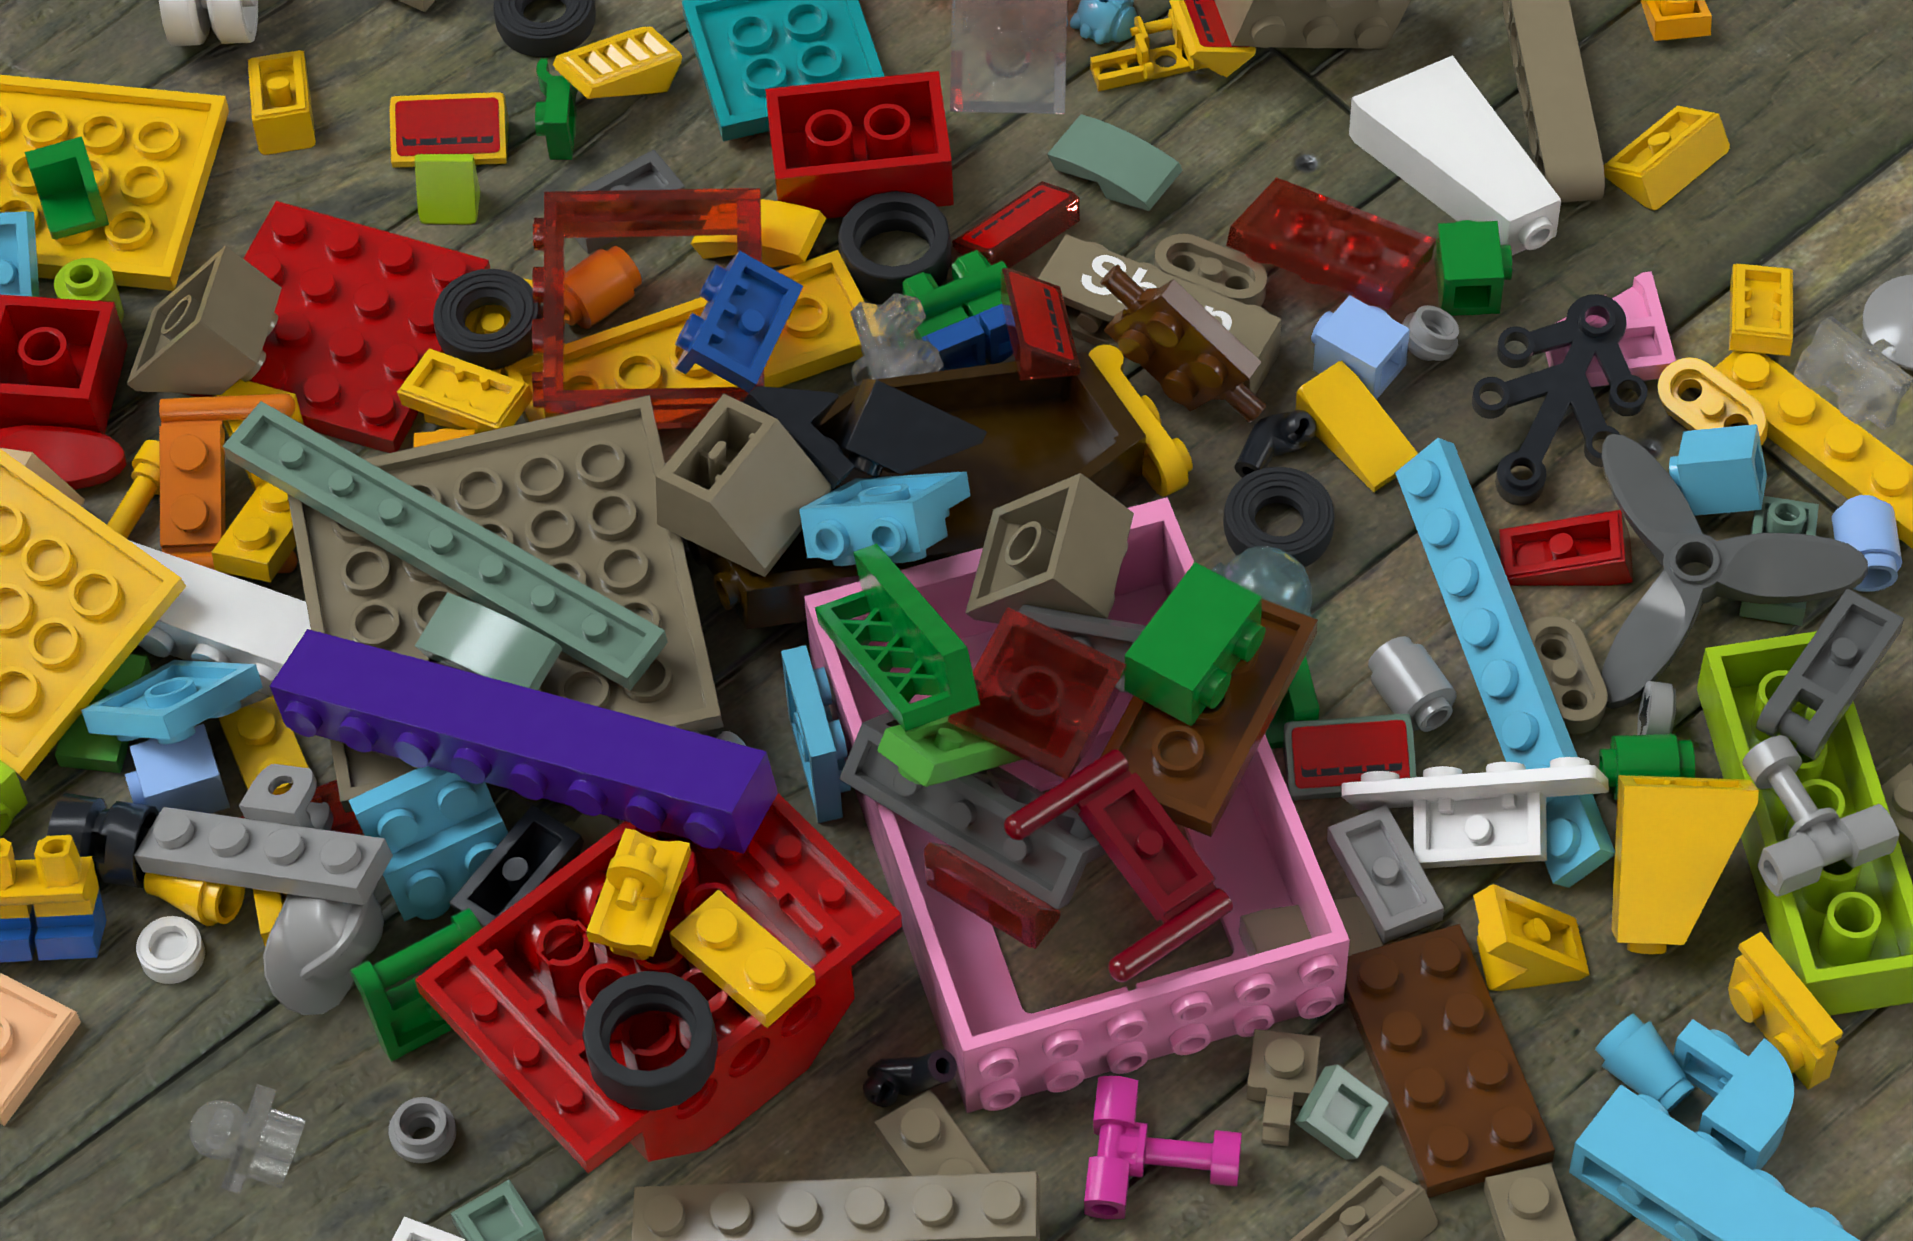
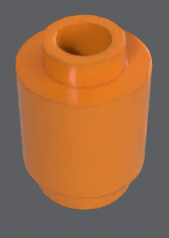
M613 246L607 251L598 249L553 281L555 295L551 298L552 304L558 315L567 324L573 326L577 323L580 327L589 329L634 297V289L642 284L641 274L631 257L620 247Z

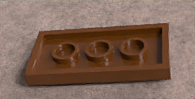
M1262 599L1261 625L1266 628L1264 639L1250 661L1246 662L1241 659L1230 673L1231 681L1227 692L1214 709L1206 706L1194 724L1190 726L1133 695L1100 757L1113 749L1119 750L1128 762L1129 771L1132 774L1137 772L1174 823L1212 837L1317 634L1318 620Z
M1460 924L1348 956L1344 996L1385 1098L1389 1102V1108L1419 1183L1425 1189L1428 1198L1485 1182L1486 1177L1553 1162L1555 1148Z

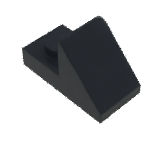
M756 386L743 401V403L780 421L831 484V491L839 488L855 467L844 456L842 449L834 440L823 436L815 428L821 423L839 398L838 394Z

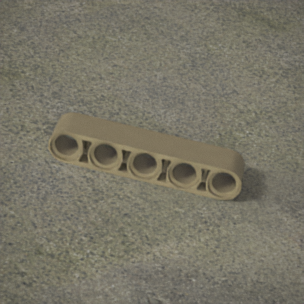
M1502 0L1504 21L1533 163L1561 198V203L1603 199L1605 187L1603 159L1569 0Z

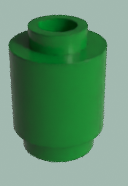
M1675 734L1612 736L1610 749H1600L1599 770L1608 778L1609 787L1612 788L1615 800H1617L1618 775L1695 778L1693 743L1691 740H1677Z

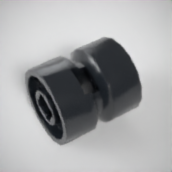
M64 793L58 799L53 809L47 836L71 835L79 856H92L95 872H99L103 882L143 888L146 872L142 871L134 854L158 817L159 811L155 806L116 801L109 809L103 798Z

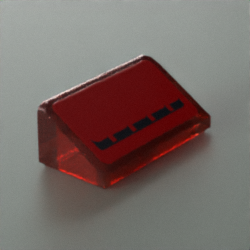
M1041 181L953 240V247L962 256L977 250L991 265L1004 261L1007 268L1010 269L1080 221V198L1073 191Z
M1003 268L1001 270V302L1019 379L1030 380L1080 375L1081 368L1061 287L1013 269Z
M929 842L924 848L926 883L928 886L1029 948L1033 947L1036 949L1060 919L1061 911L952 846Z

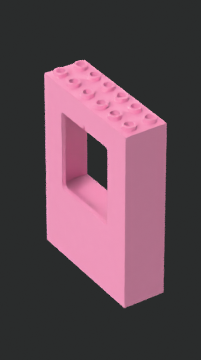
M1168 497L1128 508L1134 513L1127 540L1128 550L1122 560L1114 592V605L1107 619L1147 626L1193 565L1194 560ZM983 548L900 570L967 646L979 702L984 703L1006 697L1053 731L1044 754L999 766L1000 768L1042 792L1052 789L1100 758L1133 695L1126 692L1011 672L1017 627L974 620L965 613ZM860 581L804 596L812 668H825L832 695V705H829L833 721L839 720L841 723L848 756L862 723L887 713L889 710L818 624L815 607L862 591ZM870 613L850 620H865ZM871 641L868 646L886 647L889 642ZM892 668L890 672L909 673L911 669ZM915 695L909 704L931 697V695ZM1265 734L1212 837L1184 827L1192 848L1216 878L1213 882L1214 885L1224 890L1232 901L1233 910L1220 918L1233 954L1223 959L1136 983V989L1128 991L1126 986L1036 1013H1027L1022 1009L971 865L941 847L952 846L855 789L896 909L901 912L902 927L944 1049L950 1052L956 1060L957 1072L955 1080L967 1113L983 1108L988 1111L1002 1110L1015 1104L1021 1097L1045 1090L1050 1092L1067 1091L1078 1086L1086 1078L1110 1071L1116 1074L1129 1073L1137 1070L1148 1060L1172 1053L1190 1055L1201 1051L1210 1042L1237 1034L1241 1037L1254 1036V1029L1268 1030L1274 1023L1298 1016L1305 1019L1317 1018L1330 1012L1336 1005L1344 1003L1350 939ZM1299 905L1312 937L1311 939L1252 956L1247 955L1239 935L1240 916L1265 909Z

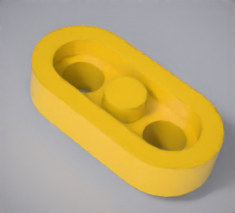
M1682 358L1669 364L1661 373L1658 381V394L1662 406L1669 416L1686 429L1691 431L1730 427L1738 422L1746 425L1757 424L1761 446L1763 445L1768 434V422L1762 405L1709 363L1698 358ZM1688 388H1698L1702 391L1701 395L1694 401H1684L1680 398L1681 394Z

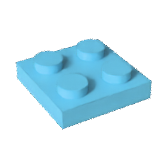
M806 645L783 650L781 654L789 721L817 821L822 823L843 818L841 793L850 791L851 786L839 778L845 766L844 758L848 757L841 723L839 720L833 721L829 705H832V695L825 668H812Z
M173 660L81 711L88 732L91 734L116 735L119 741H131L141 737L156 738L159 744H173L194 735L196 732L194 726L204 720L223 717L239 710L242 706L240 700L260 690L263 686L256 664Z

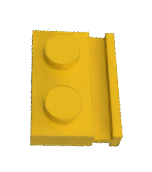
M1759 932L1739 944L1738 949L1742 955L1735 959L1728 987L1729 998L1738 1015L1748 1023H1755L1767 1040L1782 1054L1791 1073L1794 1072L1809 1090L1830 1078L1839 1048L1835 1041L1842 1038L1843 1031L1764 934Z

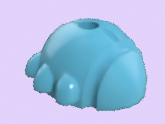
M1081 0L1077 13L1070 20V27L1079 29L1082 38L1093 39L1097 44L1109 43L1110 41H1115L1116 43L1125 41L1132 37L1130 28L1135 27L1134 17L1137 16L1135 8L1132 7L1134 0Z

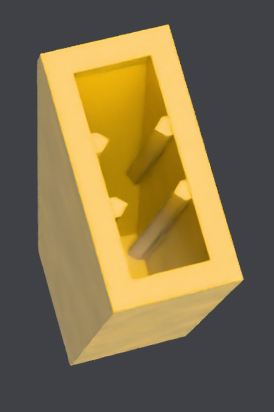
M1618 775L1611 928L1617 943H1627L1628 951L1640 954H1663L1667 952V944H1685L1758 804L1759 790L1751 780Z

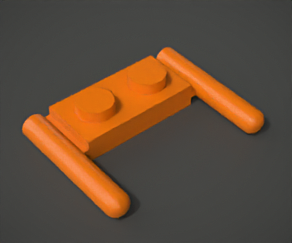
M290 394L160 399V546L162 547V552L215 570L211 552L226 532L225 451L223 449L225 429L223 421L245 420L260 401L291 417L295 411V401ZM294 551L291 552L278 573H291L295 570L297 556Z

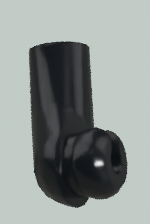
M1295 410L1260 419L1252 428L1234 465L1236 473L1243 478L1254 471L1267 468L1272 457L1294 452L1305 447L1316 432L1314 418L1304 410Z
M943 1049L920 1057L880 1059L867 1070L869 1078L863 1084V1093L866 1099L877 1106H891L896 1102L898 1094L905 1096L916 1095L951 1081L957 1072L956 1060L950 1052Z

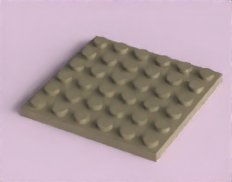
M650 395L364 459L665 630L668 643L631 691L562 651L538 691L688 731L704 732L724 727L682 537L657 525L656 475L665 466ZM288 494L311 630L451 667L429 659L415 647V644L447 592L474 603L477 602ZM330 739L340 802L345 813L353 811L348 800L417 769V767L405 763L400 758L375 751L359 752L350 748L345 743Z

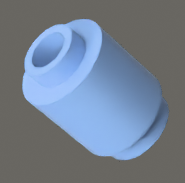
M1859 495L1848 499L1833 513L1832 526L1835 540L1850 544L1859 550L1868 561V574L1853 589L1862 592H1873L1888 588L1896 582L1898 578L1897 571L1902 565L1894 508L1889 503L1871 495Z

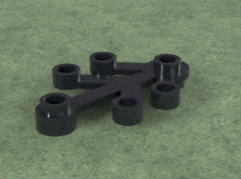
M1599 294L1586 295L1577 299L1570 306L1564 321L1530 332L1523 327L1514 326L1507 328L1501 333L1497 345V356L1502 364L1510 368L1526 366L1534 355L1570 346L1561 364L1506 382L1497 377H1486L1478 381L1474 387L1472 396L1473 409L1478 415L1487 419L1500 417L1509 407L1546 396L1520 450L1506 455L1499 463L1495 485L1497 492L1506 502L1513 505H1528L1541 496L1546 481V468L1542 461L1569 406L1573 410L1585 439L1584 454L1586 459L1594 466L1603 467L1602 453L1596 451L1592 443L1599 439H1606L1611 434H1621L1615 428L1607 426L1585 375L1594 355L1611 387L1608 400L1612 410L1621 416H1634L1643 409L1647 397V386L1641 378L1631 375L1618 343L1624 337L1627 321L1622 307L1612 298ZM1590 315L1600 316L1606 320L1607 324L1601 328H1595L1586 322V318ZM1510 341H1519L1526 346L1527 350L1521 354H1513L1506 349L1505 345ZM1621 389H1631L1637 393L1639 399L1634 402H1625L1618 397L1617 392ZM1486 391H1493L1498 393L1502 400L1497 404L1489 405L1481 400L1480 395ZM1516 466H1524L1532 471L1533 476L1528 480H1519L1512 475L1511 470Z

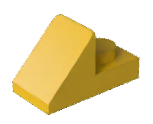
M1495 884L1473 895L1479 918L1477 945L1489 990L1505 991L1579 981L1590 975L1575 917Z

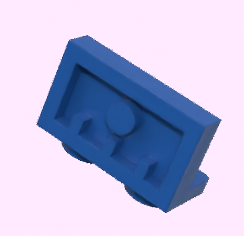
M740 250L726 268L716 264L699 294L701 298L708 301L701 316L699 317L692 313L676 340L675 345L684 351L675 369L687 374L696 363L749 393L757 384L803 286Z

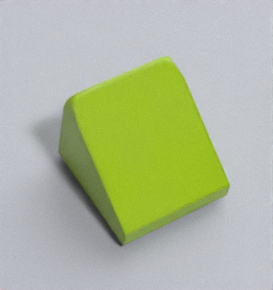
M471 154L415 155L417 206L420 222L422 224L434 225L475 224L478 217L480 186L474 156Z

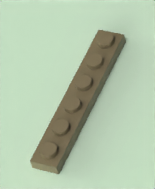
M1037 1171L635 1187L631 1241H1040V1179Z

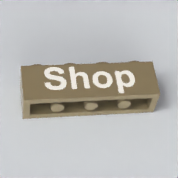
M1068 234L1064 236L1036 281L1052 286L1057 290L1069 335L1096 346L1103 344L1112 345L1119 349L1118 344L1104 329L1114 316L1124 310L1126 306L1104 285L1100 284L1103 277L1117 264L1142 289L1160 288L1174 279L1261 361V364L1250 379L1243 382L1256 395L1280 353L1281 318L1270 314L1260 306L1246 305L1218 294L1206 285L1193 284L1162 272L1158 267L1150 263H1139L1111 252L1099 243L1085 242Z

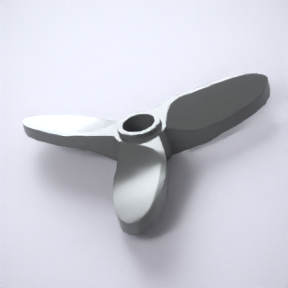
M1611 434L1605 439L1602 447V465L1614 499L1635 533L1663 567L1661 574L1622 625L1605 660L1601 676L1608 693L1606 707L1611 709L1619 708L1638 699L1642 695L1647 681L1655 682L1670 666L1689 636L1703 604L1712 601L1717 596L1757 604L1807 602L1843 594L1847 588L1852 590L1868 574V561L1859 550L1848 543L1831 538L1793 533H1756L1716 541L1711 536L1702 533L1687 500L1677 484L1645 448L1623 435ZM1694 562L1705 564L1710 568L1706 573L1696 576L1685 574L1680 570L1684 565Z

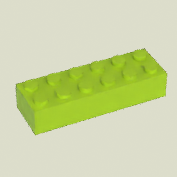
M1817 631L1705 648L1697 692L1723 779L1752 781L1742 764L1743 759L1753 747L1771 738V736L1756 729L1759 716ZM1853 701L1815 760L1798 752L1802 759V764L1795 774L1818 810L1833 808L1841 819L1880 804L1890 814ZM1797 702L1792 709V712L1809 721L1816 713L1815 710L1800 702ZM1790 740V742L1792 743V745H1793L1794 748L1796 749L1797 743H1795V742H1793L1792 740ZM1773 787L1767 789L1757 788L1759 790L1758 804L1741 835V839L1774 948L1830 1016L1913 1003V884L1899 840L1894 851L1890 854L1854 868L1844 859L1823 867L1818 882L1777 897L1766 885L1759 871L1758 863L1763 848L1789 839V831L1796 823Z

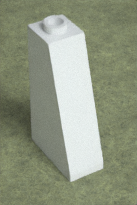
M1453 55L1352 97L1349 136L1354 143L1457 222L1462 220H1472L1475 222L1498 221L1500 245L1510 244L1512 255L1526 249L1534 250L1540 248L1551 238L1556 237L1561 198Z

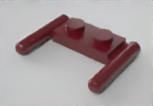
M1117 749L1111 750L1008 816L1004 821L1006 834L1011 839L1019 841L1077 805L1080 809L1079 817L1157 922L1159 920L1163 921L1164 924L1109 961V973L1118 982L1128 981L1233 910L1230 897L1224 890L1214 885L1213 882L1216 878L1137 772L1132 774L1129 771V765L1125 756Z

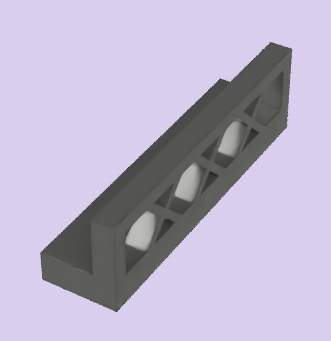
M887 712L862 723L839 779L1055 909L1058 910L1069 904L1086 864L1106 854L1078 813L1072 809L1067 810L1022 840L1011 839L1004 829L1005 819L1044 794L1043 792L999 766L928 787L915 784L904 778L899 773L898 766L877 751L886 728L900 725L893 715Z

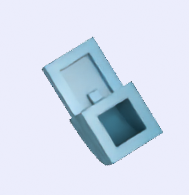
M1692 1019L1677 1037L1673 1057L1685 1073L1686 1079L1714 1098L1702 1113L1698 1131L1714 1137L1723 1145L1728 1155L1751 1170H1761L1779 1147L1794 1099V1082L1791 1070L1778 1049L1765 1038L1751 1055L1747 1056L1741 1052L1736 1042L1727 1034L1715 1029L1708 1030Z

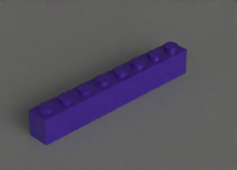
M310 629L305 631L269 686L286 727L305 737L321 736L345 743L350 748L359 752L375 751L400 758L413 767L425 768L429 766L457 774L462 779L471 783L481 784L486 782L512 789L528 799L539 800L544 798L566 804L586 815L597 816L602 814L630 822L637 828L647 832L663 831L685 837L709 849L721 847L744 854L778 794L766 751Z

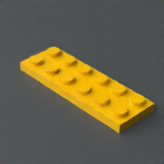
M838 250L807 260L805 263L795 264L777 271L801 284L803 288L755 387L779 388L883 351L882 335ZM701 297L535 354L504 367L506 376L530 385L534 398L522 413L526 423L650 395L657 429L659 430L708 413L723 394L742 401L745 400L749 393L696 363L687 374L675 369L684 351L675 345L676 340L692 313L699 317L701 316L708 302Z

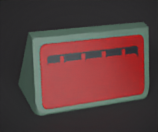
M1410 714L1288 722L1284 725L1283 754L1287 786L1292 801L1342 797V783L1360 782L1361 775L1366 772H1394L1400 775V779L1416 777L1413 726Z

